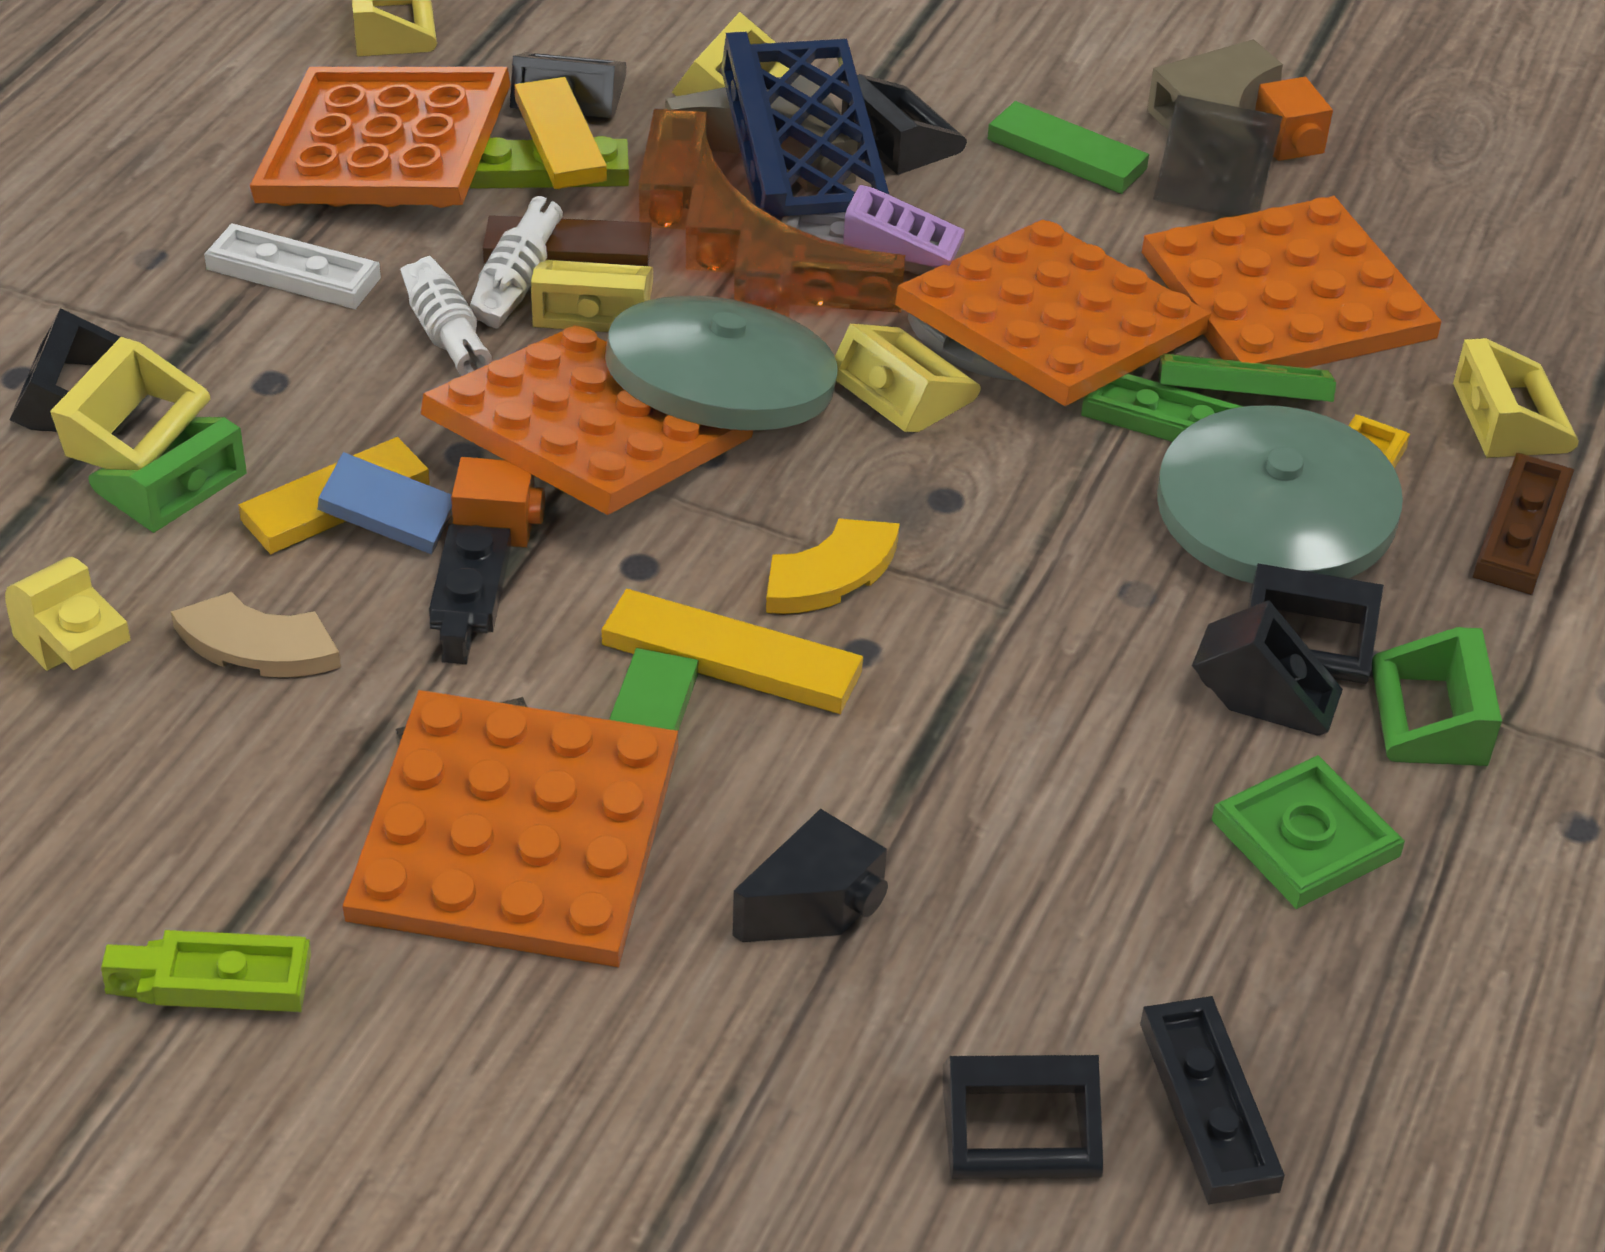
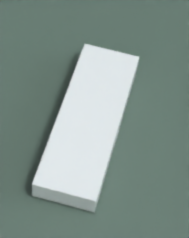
M233 223L229 225L204 254L206 270L355 310L381 278L379 262Z

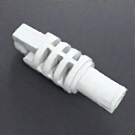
M536 196L532 198L518 226L504 232L479 274V281L473 294L470 308L478 321L490 327L498 329L519 305L531 286L533 269L540 262H545L547 259L545 244L556 225L561 221L563 211L557 203L551 201L547 210L544 213L541 212L547 198Z
M431 256L403 266L400 270L412 310L432 343L439 348L447 350L459 374L463 376L474 371L470 365L472 362L475 363L478 369L491 363L492 356L490 352L484 347L476 334L477 318L453 279Z

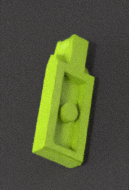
M165 930L163 939L148 941L147 946L107 944L101 966L104 990L106 994L137 998L139 1002L155 1003V1005L302 1012L311 959L310 939L300 936Z

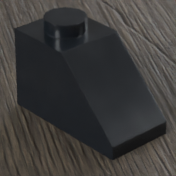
M1270 600L1208 624L1192 664L1202 682L1213 690L1230 711L1316 736L1329 732L1343 691L1341 686Z
M819 809L734 890L732 936L742 942L842 935L861 915L869 917L881 905L888 889V883L884 880L887 848L826 811Z

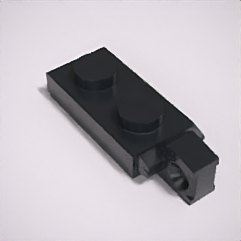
M449 524L429 607L430 629L440 630L442 663L467 664L474 632L488 633L494 631L511 551L510 528Z

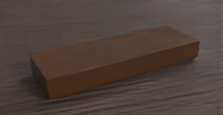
M489 215L483 244V260L485 264L504 232L517 227L523 217ZM561 219L545 244L547 248L546 260L649 266L652 223Z
M1516 453L1480 551L1473 578L1533 595L1575 469Z

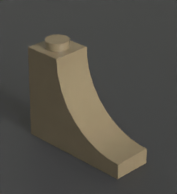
M1252 39L1154 67L1147 112L1232 191L1250 187L1258 142L1251 136L1244 124L1254 117L1259 84L1281 81L1283 64Z
M801 75L791 84L792 87L809 97L820 88V86ZM725 87L665 98V143L672 154L687 151H722L741 154ZM780 96L771 104L772 109L789 119L800 109ZM827 96L821 104L841 115L830 97ZM811 114L800 124L820 137L831 128V126ZM840 133L831 143L852 156L857 152L858 142L843 133ZM790 136L781 144L783 150L798 159H801L811 149ZM820 155L810 165L830 178L842 168L823 155ZM851 173L842 185L855 183L856 175ZM801 177L796 180L806 192L821 190Z

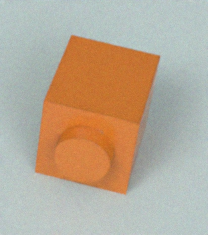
M1306 76L1259 84L1252 128L1278 161L1325 153L1333 109Z
M461 457L451 496L453 524L510 528L511 546L527 548L532 524L543 523L545 489L535 487L534 475L506 460Z

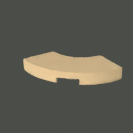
M232 592L171 611L173 627L180 638L200 656L219 666L225 667L227 663H232L238 666L260 669V676L301 677L341 668L339 651L315 611L292 616L265 614L244 605Z

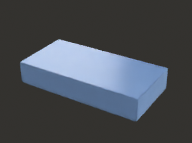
M343 452L318 498L317 510L432 555L452 515V494Z

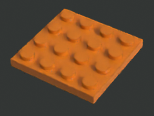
M309 67L250 184L254 203L278 204L280 206L328 204L334 207L348 204H374L383 207L432 205L438 208L463 205L511 85L508 67Z
M1335 196L1315 198L1302 203L1271 207L1263 211L1234 217H1223L1215 221L1186 227H1175L1167 231L1144 235L1142 254L1169 290L1185 294L1190 298L1191 302L1211 312V318L1208 319L1207 331L1204 333V336L1223 360L1309 368L1438 338L1441 319Z
M1044 219L952 260L950 266L941 265L898 285L895 301L896 306L1063 406L1081 399L1159 358L1163 353L1166 354L1206 333L1208 319L1211 318V312L1191 302L1190 298L1185 294L1169 290L1148 278L1145 272L1126 266L1105 254L1102 248L1087 244L1065 232L1059 224Z
M575 325L423 393L421 415L606 515L621 509L749 440L753 435V430L724 429L682 420L656 410L636 399L624 390L610 374L605 359L607 342L597 337V334L591 329Z
M418 690L342 906L345 922L619 967L679 747L678 731Z

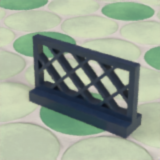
M747 32L726 33L721 72L760 231L781 229L782 219L786 216L846 212L856 192L842 185V183L851 173L870 183L872 188L890 195L847 39L750 44ZM837 58L839 68L830 76L811 63L815 59ZM760 62H779L788 67L789 70L779 79L763 70ZM800 75L820 86L811 97L791 86ZM830 93L849 103L850 107L843 115L821 104ZM779 96L800 108L790 119L771 108V104ZM810 114L831 126L822 137L800 125ZM840 133L860 143V149L853 156L831 144ZM789 136L811 148L801 159L781 148V144ZM820 155L842 167L832 178L810 166ZM801 177L821 190L817 195L793 197L791 185Z

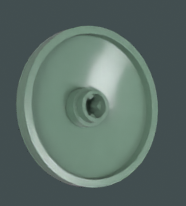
M685 295L661 297L627 308L614 319L610 326L605 354L607 367L616 382L629 394L646 405L689 422L734 430L785 428L816 417L830 404L838 373L837 361L831 349L818 335L807 327L785 315L761 306L710 296Z
M1271 405L1246 406L1224 410L1200 419L1187 427L1174 439L1164 455L1157 489L1160 514L1175 540L1188 553L1210 568L1248 583H1253L1257 563L1348 579L1362 573L1374 565L1389 549L1398 528L1403 502L1401 484L1394 467L1383 452L1368 438L1355 429L1330 417L1303 409Z

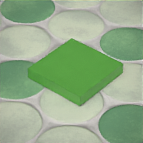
M1319 755L1215 804L1211 819L1295 909L1401 857L1405 840Z

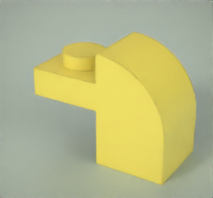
M66 557L8 586L6 589L5 601L13 636L46 671L64 662L72 670H75L131 641L127 621L92 587L88 567L74 557Z

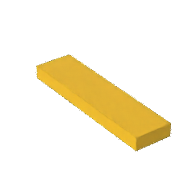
M627 588L601 629L602 645L631 654H634L635 649L639 648L697 659L698 673L840 715L862 673L863 656Z

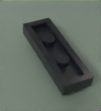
M1213 996L1144 1006L1140 1026L1208 1205L1280 1193L1285 1174Z

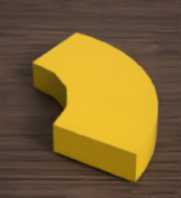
M839 518L833 533L818 546L799 553L772 554L766 597V613L790 614L819 610L841 603L842 595L859 588L863 584L871 586L886 571L897 549L900 523Z

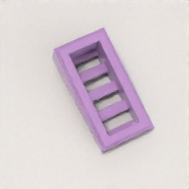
M859 185L845 213L843 247L935 268L941 265L950 266L964 239V229L884 192L864 185ZM930 241L939 242V244L937 246L935 244L930 243Z

